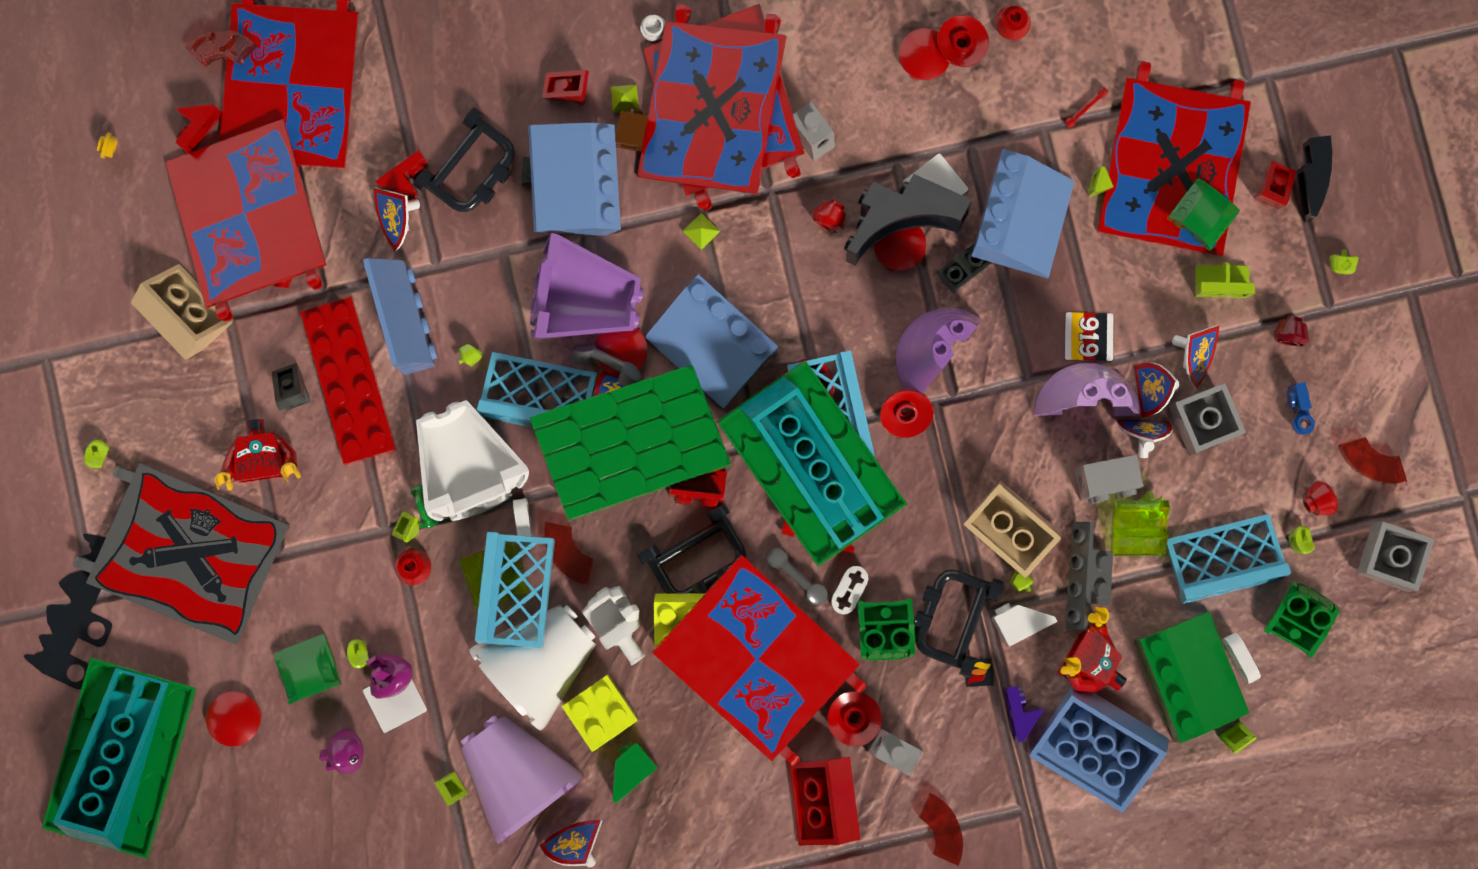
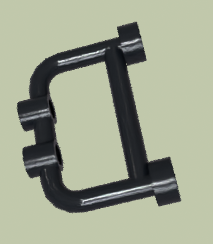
M477 107L472 108L463 120V124L470 129V132L438 172L434 175L429 170L424 169L413 183L421 192L426 189L458 212L472 211L481 202L487 205L496 193L492 190L494 185L498 181L504 184L512 174V171L508 168L515 158V149L511 141L483 120L484 113ZM484 133L504 149V157L493 167L485 181L476 188L473 196L468 201L461 202L440 185L479 136Z
M726 504L707 514L712 524L663 553H660L655 544L637 555L642 564L646 562L649 564L666 594H705L740 555L746 558L745 547L726 516L731 513ZM723 530L735 551V559L687 589L677 590L662 565Z
M953 569L939 574L933 587L927 585L922 598L923 601L927 602L924 612L918 610L914 620V626L918 627L915 642L919 651L929 658L960 669L959 675L970 678L977 658L966 654L986 598L997 602L1004 581L993 578L992 582H988ZM950 580L978 589L954 655L933 648L926 642V635L932 623L943 588Z

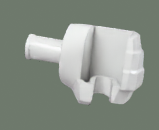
M621 586L610 589L604 587L588 601L582 613L599 635V640L607 650L614 645L615 647L619 646L632 666L645 657V654L632 638L633 632L640 627L639 609L636 604L630 605Z

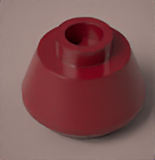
M1287 316V319L1281 320L1272 334L1276 342L1289 346L1304 347L1310 341L1307 324L1303 323V318L1297 316Z

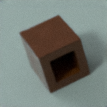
M636 109L620 112L615 137L616 148L642 153L648 120L647 115H643L642 111Z

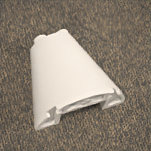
M467 400L449 404L446 407V412L436 415L435 412H429L416 420L424 507L430 518L442 521L443 517L449 516L451 521L481 514L509 499L512 496L511 490L516 486L521 488L527 481L529 476L528 467Z
M560 604L547 610L543 648L477 644L469 650L475 661L478 659L481 662L479 665L480 669L522 716L527 714L530 718L529 722L539 730L546 727L596 646L593 641L596 636L586 625L581 628L574 619L578 616L568 605L563 608ZM540 616L535 619L538 625ZM522 622V623L516 625L515 628L517 629V628L520 627L524 622ZM532 622L519 632L525 640L537 641L538 629ZM510 628L495 635V638L505 639L514 630ZM516 635L515 637L512 638V639H515V640H521V639L518 637V635Z

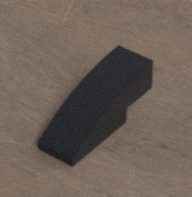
M1331 135L1309 138L1303 143L1306 165L1299 168L1296 173L1304 223L1310 222L1318 216L1327 194L1332 171L1333 151Z

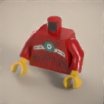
M263 419L248 420L249 436L237 437L235 439V444L231 445L223 461L221 471L215 476L214 482L217 490L220 489V485L226 483L228 490H232V478L234 482L246 483L284 477L285 481L289 482L288 477L294 473L297 479H299L301 474L297 468L296 451L285 438L279 437L274 432L265 433Z
M1095 607V613L1088 615V621L1093 623V626H1089L1087 631L1084 630L1077 635L1057 673L1067 678L1075 691L1096 693L1107 685L1119 691L1127 681L1126 677L1116 671L1122 656L1116 650L1108 634L1106 623L1109 619V611L1107 608Z

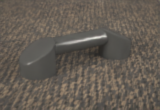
M581 344L573 348L571 359L575 363L589 365L594 358L620 371L618 382L624 387L641 380L640 372L636 366L597 349L596 345Z
M775 547L769 550L766 555L767 564L773 569H782L806 591V599L810 604L818 606L827 600L828 593L826 588L821 584H813L788 561V555L784 549Z

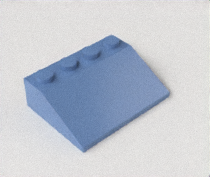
M568 123L528 126L534 232L607 236L621 230L615 125Z
M1003 149L996 164L971 256L1048 279L1074 180L1029 156Z
M363 259L392 365L404 375L436 367L434 359H437L438 355L434 343L429 344L427 334L431 333L427 318H422L420 308H423L424 305L420 292L415 293L413 283L417 282L413 267H408L403 260Z
M699 274L680 293L645 336L677 368L693 365L703 391L722 409L730 403L778 349V346Z
M1071 686L1060 701L1029 756L1123 813L1167 754L1169 738L1097 694L1075 691Z

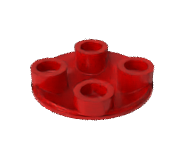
M927 28L917 29L903 39L899 49V60L903 69L912 79L931 80L942 75L949 67L950 63L942 57L937 46L938 31Z
M921 228L902 230L874 244V252L877 259L887 269L891 271L908 270L922 260L926 251V238Z
M634 328L632 331L600 333L595 342L597 349L624 362L632 363L638 370L643 366L647 357V342L637 328ZM596 360L600 368L608 374L620 375V371Z
M227 692L218 696L210 704L206 714L207 729L210 735L220 744L240 746L250 741L256 735L260 727L262 712L250 696L242 692Z

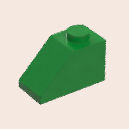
M638 741L634 745L628 742L617 751L620 757L615 761L612 797L615 804L658 768L656 762Z

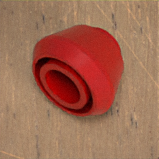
M1008 5L998 12L995 19V27L1003 38L1019 40L1029 32L1031 18L1024 8L1017 5Z
M832 199L830 202L824 201L812 211V220L827 231L837 234L844 229L846 213L843 210L845 207Z
M1316 481L1305 492L1303 505L1308 513H1313L1316 516L1333 515L1338 508V500L1328 483Z
M411 548L404 550L396 558L394 565L395 574L401 582L407 585L421 584L430 575V558L419 549Z

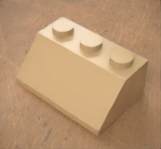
M180 264L142 282L131 301V304L185 360L204 350L234 321L232 319L223 322L222 319L217 317L215 306L205 307L199 284Z
M1001 480L963 524L1025 578L1062 538V533Z

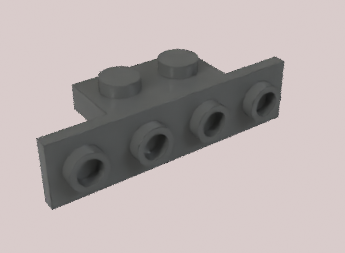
M1072 522L1066 629L1088 630L1089 604L1110 605L1113 551L1093 549L1094 522Z

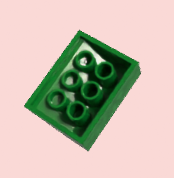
M1210 611L1134 639L1135 646L1173 742H1186L1250 713Z

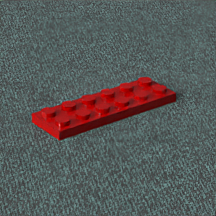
M351 296L300 311L343 464L349 465L396 451V444L354 298Z

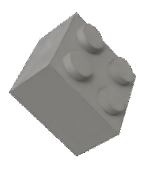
M1225 383L1168 406L1188 455L1195 454L1246 433Z
M1137 455L1086 464L1074 469L1080 501L1088 499L1089 504L1110 500L1109 495H1115V499L1130 497L1137 494L1136 489L1144 487Z
M1383 521L1372 523L1356 574L1407 592L1419 591L1435 539Z

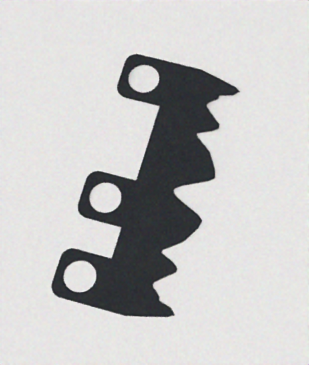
M83 534L84 539L89 542L91 553L80 557L95 562L106 537ZM84 570L70 573L59 582L61 589L69 597L71 603L47 607V623L52 635H39L43 652L24 656L41 673L75 689H82L89 664L70 655L77 639L79 638L92 645L101 647L105 644L112 630V623L109 620L91 613L101 589L86 583L90 573ZM93 622H100L105 627V633L99 639H92L88 635V627ZM73 664H79L84 669V677L78 682L71 681L67 676V670Z

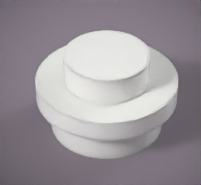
M658 15L645 17L640 26L643 37L649 41L661 40L663 38L665 20Z

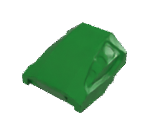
M1197 178L1167 219L1173 220L1177 227L1183 228V231L1191 234L1199 244L1207 245L1205 248L1210 251L1240 210L1209 184Z
M1291 581L1290 587L1282 601L1266 623L1264 632L1278 636L1312 658L1327 637L1330 628L1340 613V607L1326 596L1305 584Z
M912 598L888 602L858 601L861 659L871 661L900 660L915 656Z
M326 634L273 653L289 705L324 690L342 685Z

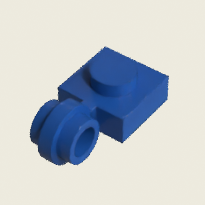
M1306 382L1297 383L1288 387L1287 402L1290 407H1293L1294 413L1298 414L1292 421L1293 430L1297 434L1306 435L1313 431L1315 422L1309 412L1312 406ZM1301 420L1306 422V428L1301 427Z

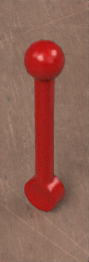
M1105 87L1102 88L1073 117L1067 118L1065 125L1069 128L1074 127L1075 121L1098 100L1104 98L1109 91Z

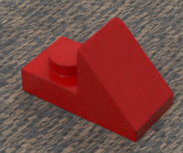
M589 71L546 72L542 98L548 101L570 100L583 105Z
M213 104L177 108L176 110L191 123L180 130L175 143L187 153L193 152L220 119L222 112Z
M418 150L375 182L381 189L418 197L419 195L408 179L411 177L416 178L429 164Z
M1272 160L1267 167L1264 182L1255 195V199L1276 209L1285 207L1289 202L1296 171Z

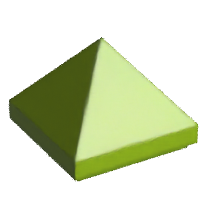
M637 85L611 87L613 113L627 112L628 109L639 110Z
M1101 166L1093 172L1088 190L1089 197H1094L1113 187L1106 167Z
M702 213L683 230V233L700 250L720 232Z
M403 511L392 532V536L408 543L420 533L419 518Z
M1241 721L1218 736L1234 754L1257 739Z
M455 771L435 782L447 806L468 795Z

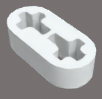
M527 498L513 500L518 536L534 537ZM522 543V544H523L524 547L526 548V547H527L529 544H531V543Z
M852 566L844 573L831 599V606L835 612L848 614L855 608L868 582V574L865 569L859 566ZM859 571L861 572L860 578L863 579L862 584L856 583L852 590L848 588L852 581L848 576L850 573L855 574ZM846 591L851 593L848 598V602L851 605L849 608L844 607L841 610L838 608L839 603L836 601V598H842Z
M1235 632L1223 638L1224 646L1244 682L1250 684L1260 679V672L1241 637Z

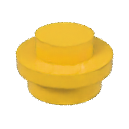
M107 132L106 137L100 136L97 151L101 152V158H113L118 138L113 137L112 133Z

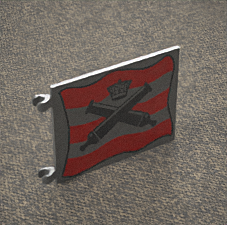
M138 464L135 473L122 467H115L113 476L129 482L130 485L96 561L93 562L84 557H76L73 566L90 573L87 584L238 645L289 525L143 464Z

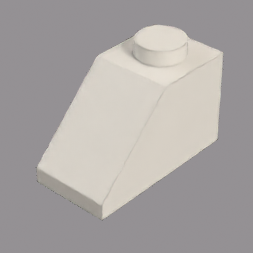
M1009 603L995 609L997 615L991 617L1006 647H1010L1058 622L1054 616L1020 605L1011 607Z

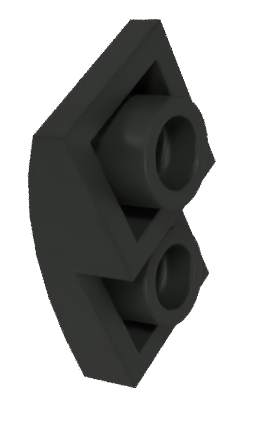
M974 244L936 272L952 293L993 263L972 257Z

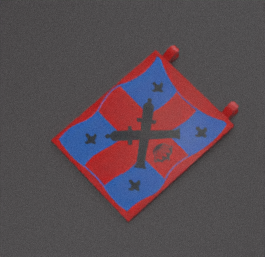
M677 4L675 22H665L637 177L758 195L787 38L786 35L777 34L781 25V19L776 14H767L765 32L688 24L692 12L691 8L687 7L686 4Z
M1142 61L1138 66L1136 79L1126 78L1108 172L1113 187L1104 193L1097 232L1223 256L1228 227L1213 248L1208 251L1205 248L1207 245L1199 244L1191 234L1183 231V228L1177 227L1173 220L1170 221L1167 217L1197 178L1209 184L1233 203L1251 101L1241 100L1245 82L1238 79L1232 82L1229 97L1148 82L1151 63Z

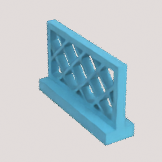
M851 350L806 361L809 366L820 364L816 370L811 369L818 377L829 383L827 391L830 390L832 385L842 391L843 399L838 407L841 408L843 403L845 404L846 412L842 409L840 410L848 417L852 427L872 455L875 456ZM835 361L837 373L832 380L819 373L824 363ZM801 362L787 365L788 371L795 368ZM837 377H839L840 385L835 383Z
M492 352L477 412L486 419L533 428L529 417L548 411L542 408L539 403L540 401L552 394L559 404L556 408H559L576 400H583L581 397L586 395V399L590 398L593 395L597 373ZM496 362H507L512 370L499 377L495 371ZM527 366L533 367L538 376L526 383L519 371ZM552 372H558L565 381L552 388L545 377ZM516 374L523 385L509 392L503 381ZM494 375L497 380L492 382V378ZM579 377L590 379L588 388L580 393L577 392L571 383ZM542 379L549 390L536 398L529 387ZM498 384L501 385L507 394L499 400L488 399L490 389ZM568 384L575 396L562 403L555 392ZM526 389L533 400L524 406L518 405L513 396Z
M1270 514L1169 538L1164 541L1180 590L1179 598L1181 604L1282 580L1291 574L1289 564H1285ZM1265 523L1267 535L1264 540L1250 533L1254 524ZM1249 526L1247 530L1242 529V527ZM1234 529L1244 535L1238 547L1224 539L1229 530ZM1223 532V534L1221 535V537H1219L1218 535H1216L1217 533ZM1209 536L1218 541L1212 553L1198 546L1202 537ZM1247 537L1261 544L1255 556L1241 549ZM1197 539L1195 544L1189 540ZM1183 542L1192 548L1186 560L1176 555L1173 544ZM1221 543L1235 551L1229 563L1215 555ZM1263 547L1274 552L1277 562L1267 564L1258 558ZM1195 550L1209 557L1203 569L1189 562ZM1238 553L1252 560L1248 569L1241 570L1232 565ZM1212 559L1226 567L1221 576L1215 577L1206 571ZM1178 561L1183 564L1182 567H1181V569H1180V566H1179ZM1255 563L1261 565V566L1253 567ZM1186 566L1200 573L1196 582L1185 584L1182 572ZM1229 569L1234 571L1233 573L1227 574ZM1203 575H1204L1205 577L1209 578V579L1201 580V578H1202Z
M487 532L475 641L477 643L543 648L554 538L502 535L496 532ZM506 542H517L523 550L510 560L505 554ZM522 543H531V544H529V545L525 548ZM537 544L547 545L546 556L537 562L529 553V550ZM527 554L535 565L522 575L514 563ZM504 558H505V559L508 561V563H506V564L503 566V562H504ZM544 562H546V563H545V571H544L543 568L541 567V565H542ZM512 566L520 577L507 587L502 581V573ZM539 568L544 574V581L534 589L526 580V577ZM524 581L532 592L519 602L511 590ZM501 585H502L505 590H503V591L500 593V588H501ZM541 589H543V590H542V598H541L540 595L538 594V592H539ZM509 593L517 604L504 614L498 607L499 600ZM536 595L541 601V609L531 616L523 607V604ZM521 608L529 619L516 629L508 617ZM499 612L502 617L497 620V615ZM540 616L538 625L535 619ZM504 620L514 630L505 639L495 638L496 627ZM532 622L538 629L537 641H527L519 632ZM516 635H518V637H519L521 640H515V639H512V638L515 637Z

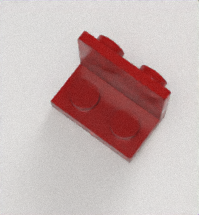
M717 470L673 485L669 489V496L674 498L677 504L691 505V500L701 501V506L717 508L718 503H724L727 471Z

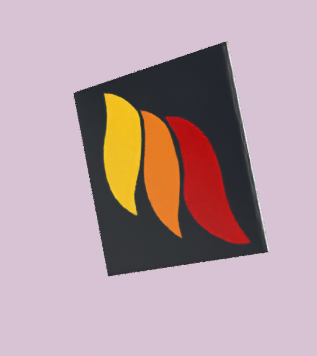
M992 658L976 659L970 678L966 677L967 687L994 685Z

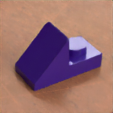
M1015 685L1004 687L1014 741L1023 742L1044 709L1038 708L1023 711L1022 707L1026 706L1023 690L1019 691L1018 686Z

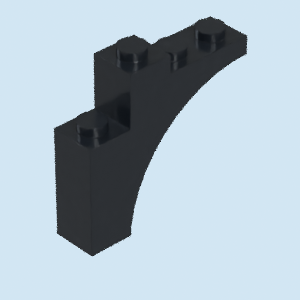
M913 174L909 182L905 181L899 193L873 182L869 190L864 189L859 198L858 204L861 205V217L856 226L858 231L855 236L850 235L845 244L844 250L847 251L846 262L856 266L860 258L874 244L902 230L933 227L958 233L970 212L972 200L916 174Z

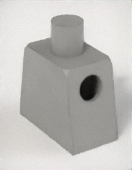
M812 102L793 114L803 148L813 162L835 148L834 132Z
M880 729L877 736L869 743L866 752L909 776H912L924 753L922 750L883 729Z

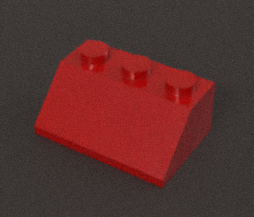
M850 757L802 761L794 766L788 763L798 846L840 845L861 840Z

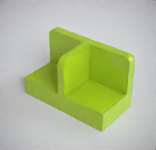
M1224 262L1222 265H1197L1195 267V297L1249 298L1255 294V283H1249V266L1230 265L1229 262Z

